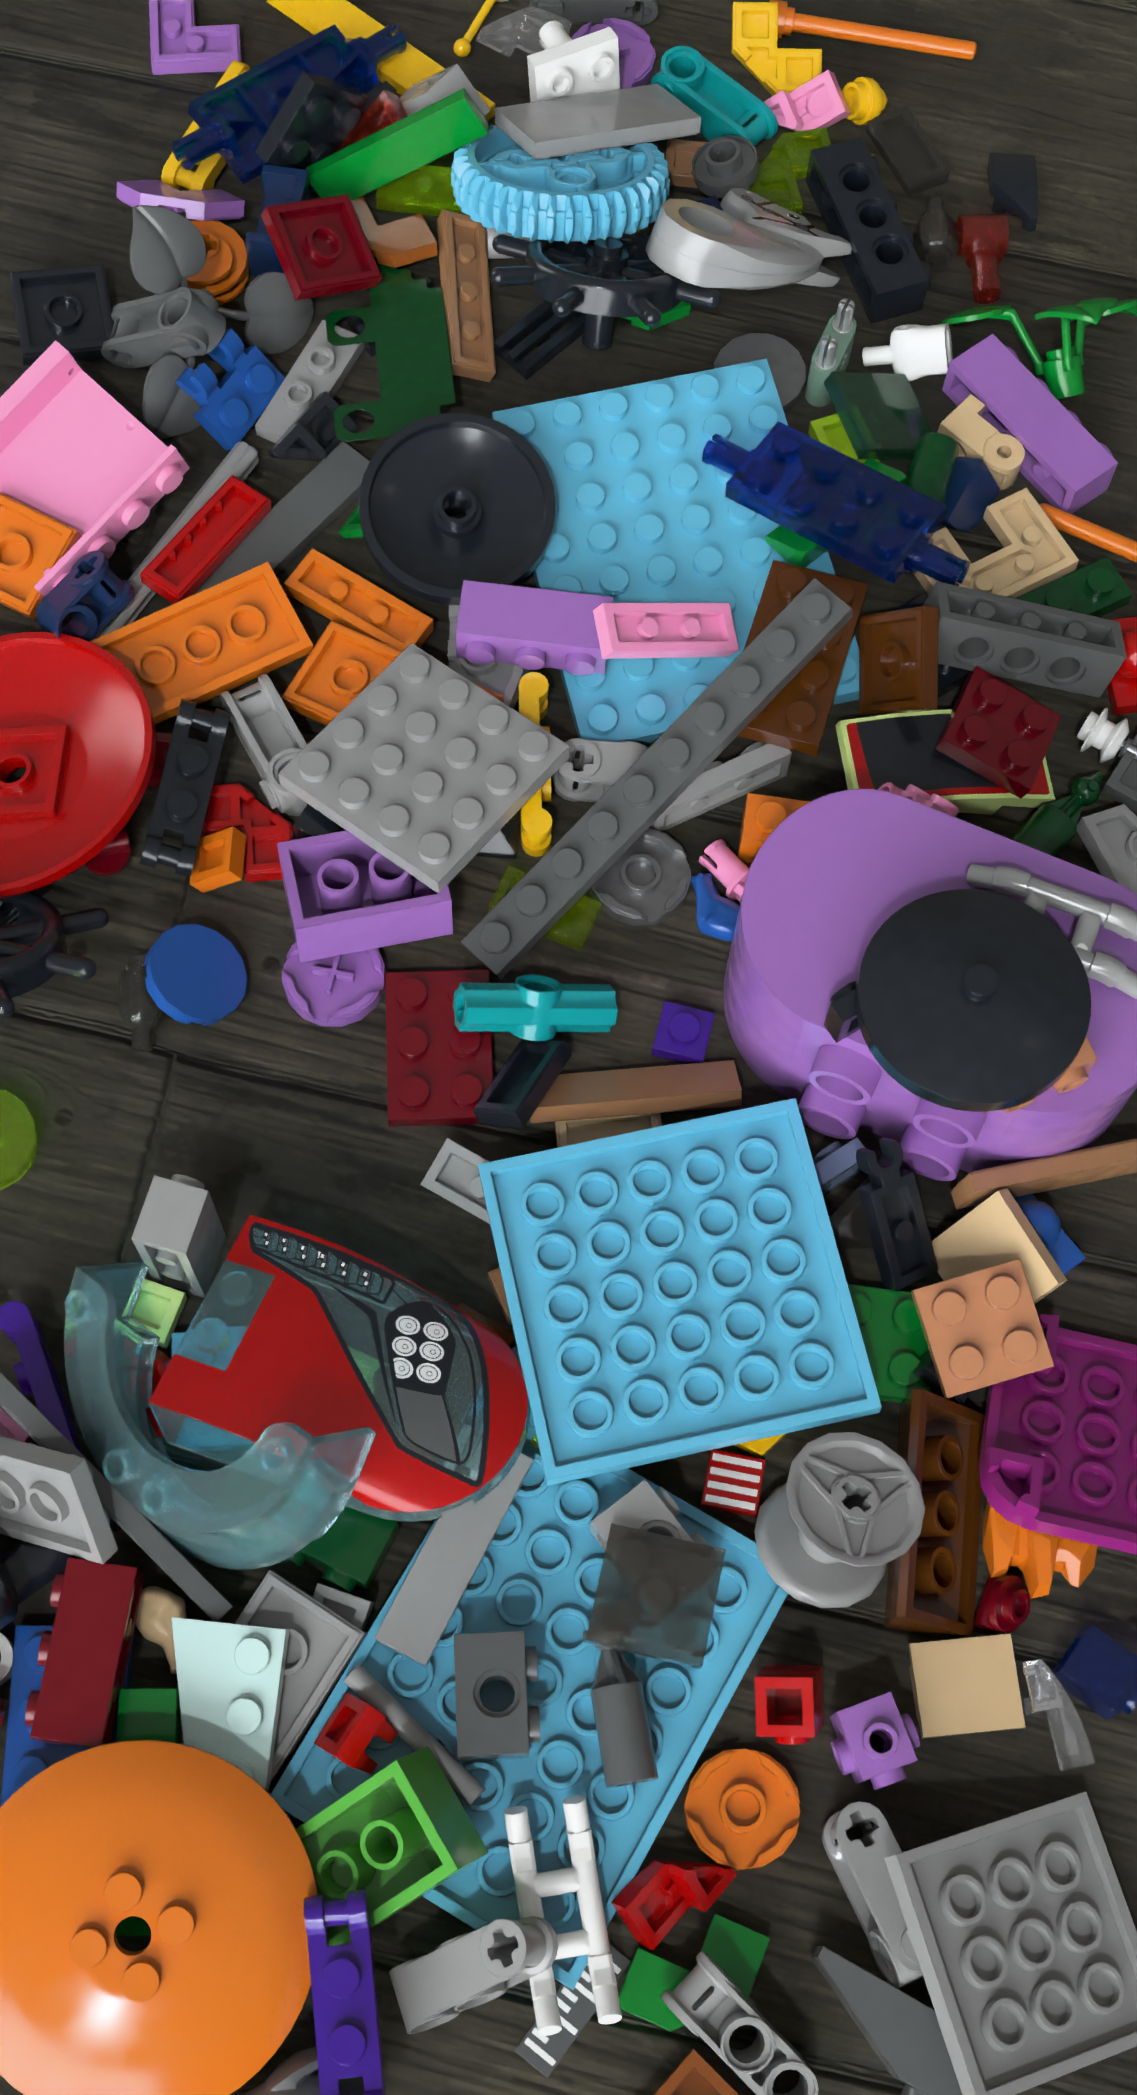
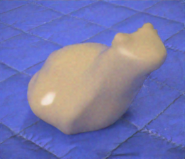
M148 1586L142 1590L135 1625L145 1639L163 1648L170 1665V1673L177 1674L171 1617L188 1619L186 1604L182 1597L158 1586Z

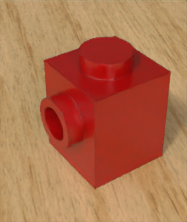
M765 1665L754 1676L756 1737H775L776 1743L795 1745L808 1743L810 1738L817 1736L825 1725L823 1666Z

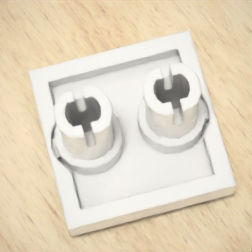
M549 21L541 27L539 42L545 50L527 56L530 103L620 89L618 36L611 27L573 40L559 21Z

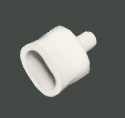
M907 324L897 326L891 332L890 345L863 348L864 366L892 364L896 378L901 381H912L929 375L947 374L949 363L953 360L949 324L930 326Z

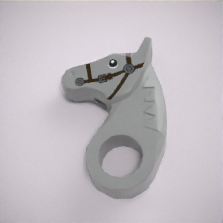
M743 188L730 189L723 196L719 209L689 199H668L661 205L646 246L648 257L664 272L686 283L704 288L742 290L769 289L793 283L817 287H833L838 283L840 277L835 272L821 265L825 257L851 254L852 250L851 243L848 240L816 229L804 216Z

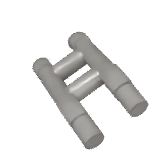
M970 865L967 872L968 886L991 889L995 893L1007 894L1020 899L1024 897V904L1034 908L1043 915L1046 907L1049 906L1078 916L1079 919L1071 944L1082 961L1087 977L1095 979L1110 988L1115 987L1130 997L1137 999V974L1127 969L1126 964L1110 955L1098 951L1092 952L1101 925L1102 928L1113 931L1125 939L1130 938L1137 942L1136 912L1125 906L1113 902L1109 904L1032 877L1031 873L1017 868Z

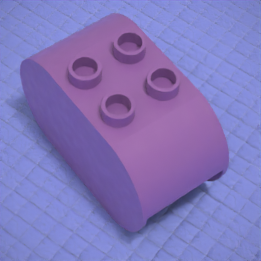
M853 789L831 793L802 806L776 827L759 849L745 881L724 976L723 1004L732 1040L747 1065L770 1088L790 1099L796 1098V1101L799 1102L798 1108L802 1122L808 1127L838 1139L854 1138L860 1127L881 1137L897 1140L903 1151L902 1164L922 1176L935 1180L952 1181L957 1177L959 1169L969 1173L1091 1148L1104 1134L1137 1089V999L1130 997L1115 987L1110 988L1095 979L1087 977L1091 994V1017L1086 1036L1098 1059L1088 1074L1089 1080L1083 1085L1065 1093H1057L1055 1088L1049 1089L1037 1096L1036 1100L1031 1104L1009 1113H1005L1004 1110L986 1113L955 1110L926 1101L901 1086L888 1075L870 1052L860 1029L836 1043L825 1028L824 1022L831 1004V997L845 985L857 980L858 971L867 946L877 930L892 914L916 899L942 891L974 889L995 893L991 889L967 885V872L971 864L996 868L997 866L1017 868L1031 873L1032 877L1109 904L1113 902L1125 906L1136 913L1137 895L1122 884L906 797L875 789ZM1002 894V895L1011 897V898H1013V899H1016V900H1018V901H1020V902H1022V903H1024V901H1025V898H1024V897H1022V899H1020V898H1017V897H1014V896H1011V895ZM1047 906L1044 916L1054 923L1071 943L1079 917ZM1101 925L1092 952L1098 951L1110 955L1126 964L1127 969L1137 974V942L1130 938L1125 939L1113 931L1102 928Z

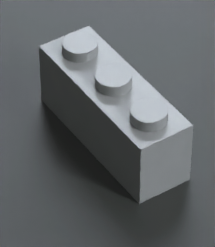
M174 1174L171 1180L154 1175L131 1239L153 1282L206 1298L227 1239L208 1190H204L205 1185L202 1182L189 1176Z

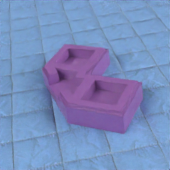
M157 179L117 181L116 198L131 207L137 205L157 206L175 212H186V218L201 221L241 219V217H244L245 200L221 189L180 191Z

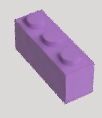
M463 580L456 627V658H465L476 664H490L492 662L516 664L527 670H538L543 667L562 669L579 676H586L592 673L605 674L606 659H602L593 610L602 603H613V597Z

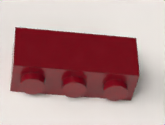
M68 1557L65 1572L56 1573L50 1597L51 1607L57 1608L52 1631H44L38 1651V1666L45 1667L40 1691H31L25 1712V1726L32 1727L30 1738L43 1743L90 1749L112 1742L118 1712L119 1689L123 1687L145 1578L138 1568L109 1563L100 1564L89 1560Z

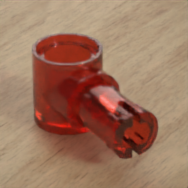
M1006 214L959 215L957 218L955 231L957 257H965L966 265L971 268L973 299L978 304H991L1000 298L999 264L1002 261V257L1006 255L1009 241V222Z

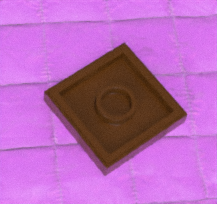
M921 606L860 616L859 716L937 710L939 607Z

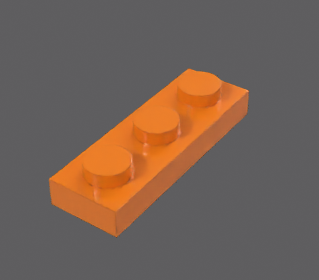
M313 548L284 582L287 595L329 620L400 651H404L411 643L420 648L434 630V619Z

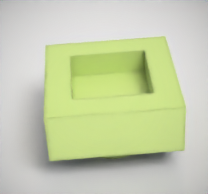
M134 1275L113 1327L118 1332L167 1348L171 1340V1333L175 1330L188 1298L182 1291Z

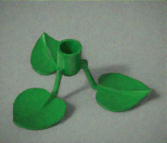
M1111 297L1092 298L1077 302L1074 305L1067 304L1052 307L1035 314V321L1049 317L1061 318L1062 348L1046 351L1047 361H1042L1012 305H990L967 309L943 319L938 324L948 323L951 326L955 323L985 318L1010 321L1034 363L1035 374H1044L1045 383L1050 393L1056 399H1063L1086 393L1082 365H1084L1082 353L1085 328L1091 323L1096 325L1101 316L1114 313H1125L1137 317V299L1118 301V298ZM1077 320L1074 346H1071L1070 321Z

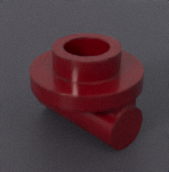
M127 829L121 830L100 853L85 863L84 866L90 872L101 876L113 875L123 870L129 863L132 855Z
M988 1573L974 1625L991 1632L997 1630L1004 1633H1012L1017 1630L1021 1623L1027 1619L1031 1606L1030 1596L1024 1582L1017 1576L1006 1574L1001 1577L991 1578L990 1573Z

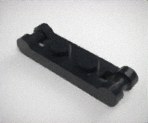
M181 699L139 864L155 868L156 863L176 868V874L190 877L231 712L217 708L215 713L195 708L196 702ZM190 727L209 732L207 743L188 738ZM165 836L182 841L181 848L161 843L162 837Z

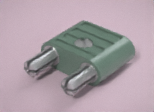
M844 298L838 303L837 313L830 318L812 355L805 398L813 406L822 407L830 403L849 364L857 324L853 318L855 303L850 300L849 306H847L848 298Z

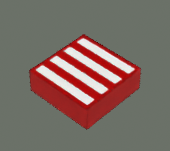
M714 1449L710 1450L700 1507L755 1518L766 1460Z

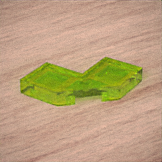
M826 127L782 133L774 143L770 154L762 164H759L760 172L756 181L748 190L783 208L802 215L803 203L796 179L806 178L811 150L831 145Z

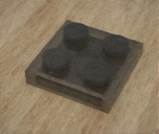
M611 1523L585 1642L701 1669L726 1550Z

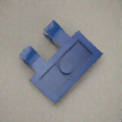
M232 328L224 332L219 344L208 353L212 359L227 371L219 383L215 374L205 363L199 364L195 370L191 367L186 368L175 381L184 392L193 397L200 405L193 417L225 451L232 449L236 443L242 440L268 406L285 379L255 345L244 349L242 340Z

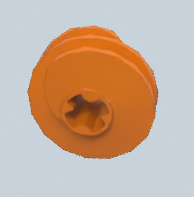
M211 220L191 221L204 239L206 262L198 274L186 277L188 288L210 291L219 306L230 303L243 292L249 280V266L244 241L233 228L221 222Z

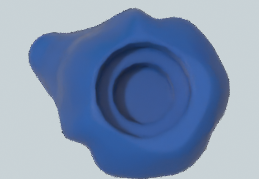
M698 873L691 876V884L696 898V920L699 930L706 936L732 942L740 906L734 901L719 895L711 873Z

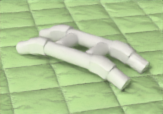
M574 1795L562 1801L572 1867L537 1873L527 1807H509L504 1810V1818L520 1919L530 1916L544 1918L541 1898L577 1892L583 1929L556 1934L558 1950L555 1960L587 1955L598 2022L607 2025L620 2021L622 2019V2012L610 1950L586 1797ZM551 1966L545 1972L529 1979L537 2031L542 2036L553 2035L562 2030Z

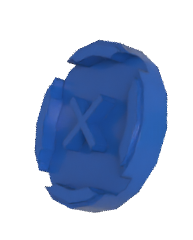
M198 924L177 925L163 932L145 955L144 966L147 963V977L145 978L147 991L159 1009L178 1022L190 1024L191 1022L204 1023L202 1026L214 1025L234 1012L245 996L247 974L243 959L233 944L214 929Z

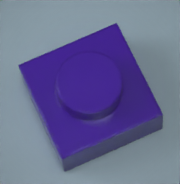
M664 1001L651 1055L685 1064L703 1063L715 1013Z

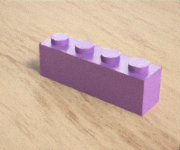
M991 334L950 361L942 391L957 406L970 394L985 404L982 418L999 430L1001 434L1012 435L1023 444L1025 456L1020 472L1052 506L1073 514L1108 489L1118 465L1109 448L1103 443L1098 442L1082 426L1077 415L1067 410L1050 393L1046 383L1036 378L1019 361L1014 350L1005 346L994 334Z

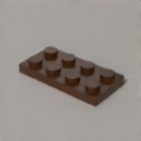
M773 560L744 650L814 578L852 608L853 617L738 736L817 757L869 584Z

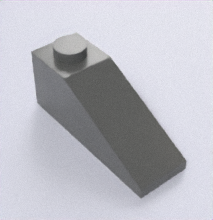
M816 1946L811 1959L889 2074L905 2083L900 2095H962L935 2010L826 1947Z

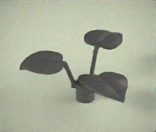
M134 206L132 210L133 230L129 255L131 270L137 283L143 289L154 293V295H161L180 287L188 288L186 277L198 274L206 262V247L200 231L191 221L174 211L157 206ZM274 271L258 275L249 284L244 296L247 311L218 308V312L225 316V318L247 321L244 332L246 343L250 347L255 345L262 353L266 354L281 353L297 344L306 334L314 314L312 300L309 298L295 301L285 274ZM164 354L153 363L148 371L143 389V420L145 427L160 440L188 433L201 426L193 417L200 405L175 383L186 368L196 369L193 368L195 364L194 356L185 358L184 362L176 355Z

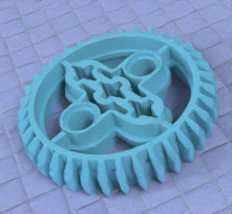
M490 125L488 126L487 135L458 148L454 152L451 186H453V196L455 197L456 204L461 207V211L466 215H470L471 220L481 222L485 228H496V232L500 234L511 233L514 238L527 237L532 242L539 239L548 240L549 243L564 241L566 244H569L570 241H581L586 244L588 240H596L598 238L606 240L607 237L618 239L622 237L623 233L631 235L636 233L637 229H644L648 227L649 223L656 221L661 205L667 201V196L669 195L670 173L668 172V161L664 159V153L660 152L657 146L652 143H640L535 160L498 126Z

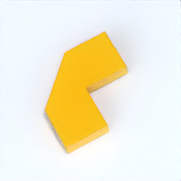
M733 2L731 53L772 96L782 90L791 93L822 74V49L777 48L778 3Z

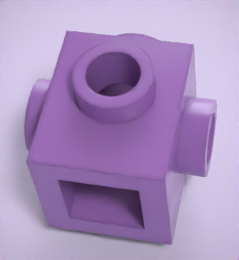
M891 1692L840 1710L830 1716L838 1738L831 1741L833 1755L843 1775L851 1773L855 1785L871 1780L874 1790L907 1778L903 1767L918 1761L914 1749L920 1747V1741L911 1717L908 1713L900 1715ZM870 1736H874L879 1740L881 1744L880 1753L872 1749L869 1742Z

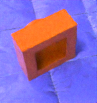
M230 827L200 838L189 884L200 892L205 893L242 880L246 835L235 827Z

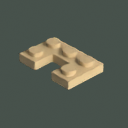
M1026 487L986 507L983 519L1004 548L971 563L949 530L944 527L925 537L926 556L923 558L917 556L908 565L928 595L938 581L1005 597L1017 598L1074 572L1079 559Z

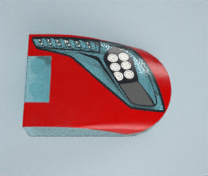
M251 1214L148 1401L167 1444L375 1517L408 1522L441 1518V1512L456 1508L470 1500H473L475 1504L488 1495L501 1483L515 1465L527 1437L530 1418L528 1394L520 1363L511 1348L494 1330L380 1263L336 1243Z

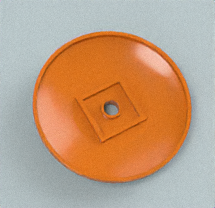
M126 1740L83 1750L54 1763L31 1778L0 1807V2075L11 2086L23 2095H230L259 2072L276 2053L298 2018L311 1986L308 1938L304 1918V1898L317 1896L318 1891L311 1861L299 1833L276 1799L257 1780L238 1766L218 1755L194 1746L160 1740ZM131 1916L144 1919L151 1929L149 1945L137 1952L127 1951L122 1948L116 1937V1929L119 1922Z

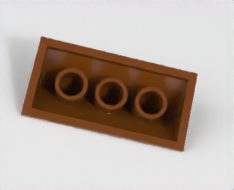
M923 1389L912 1390L900 1406L897 1454L905 1460L920 1484L925 1513L919 1537L906 1554L889 1562L884 1628L970 1638L973 1637L982 1495L979 1459L985 1415Z

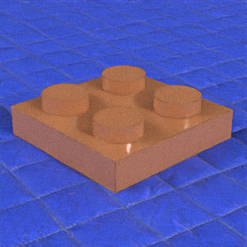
M1020 1259L911 1291L944 1398H950L1054 1367Z

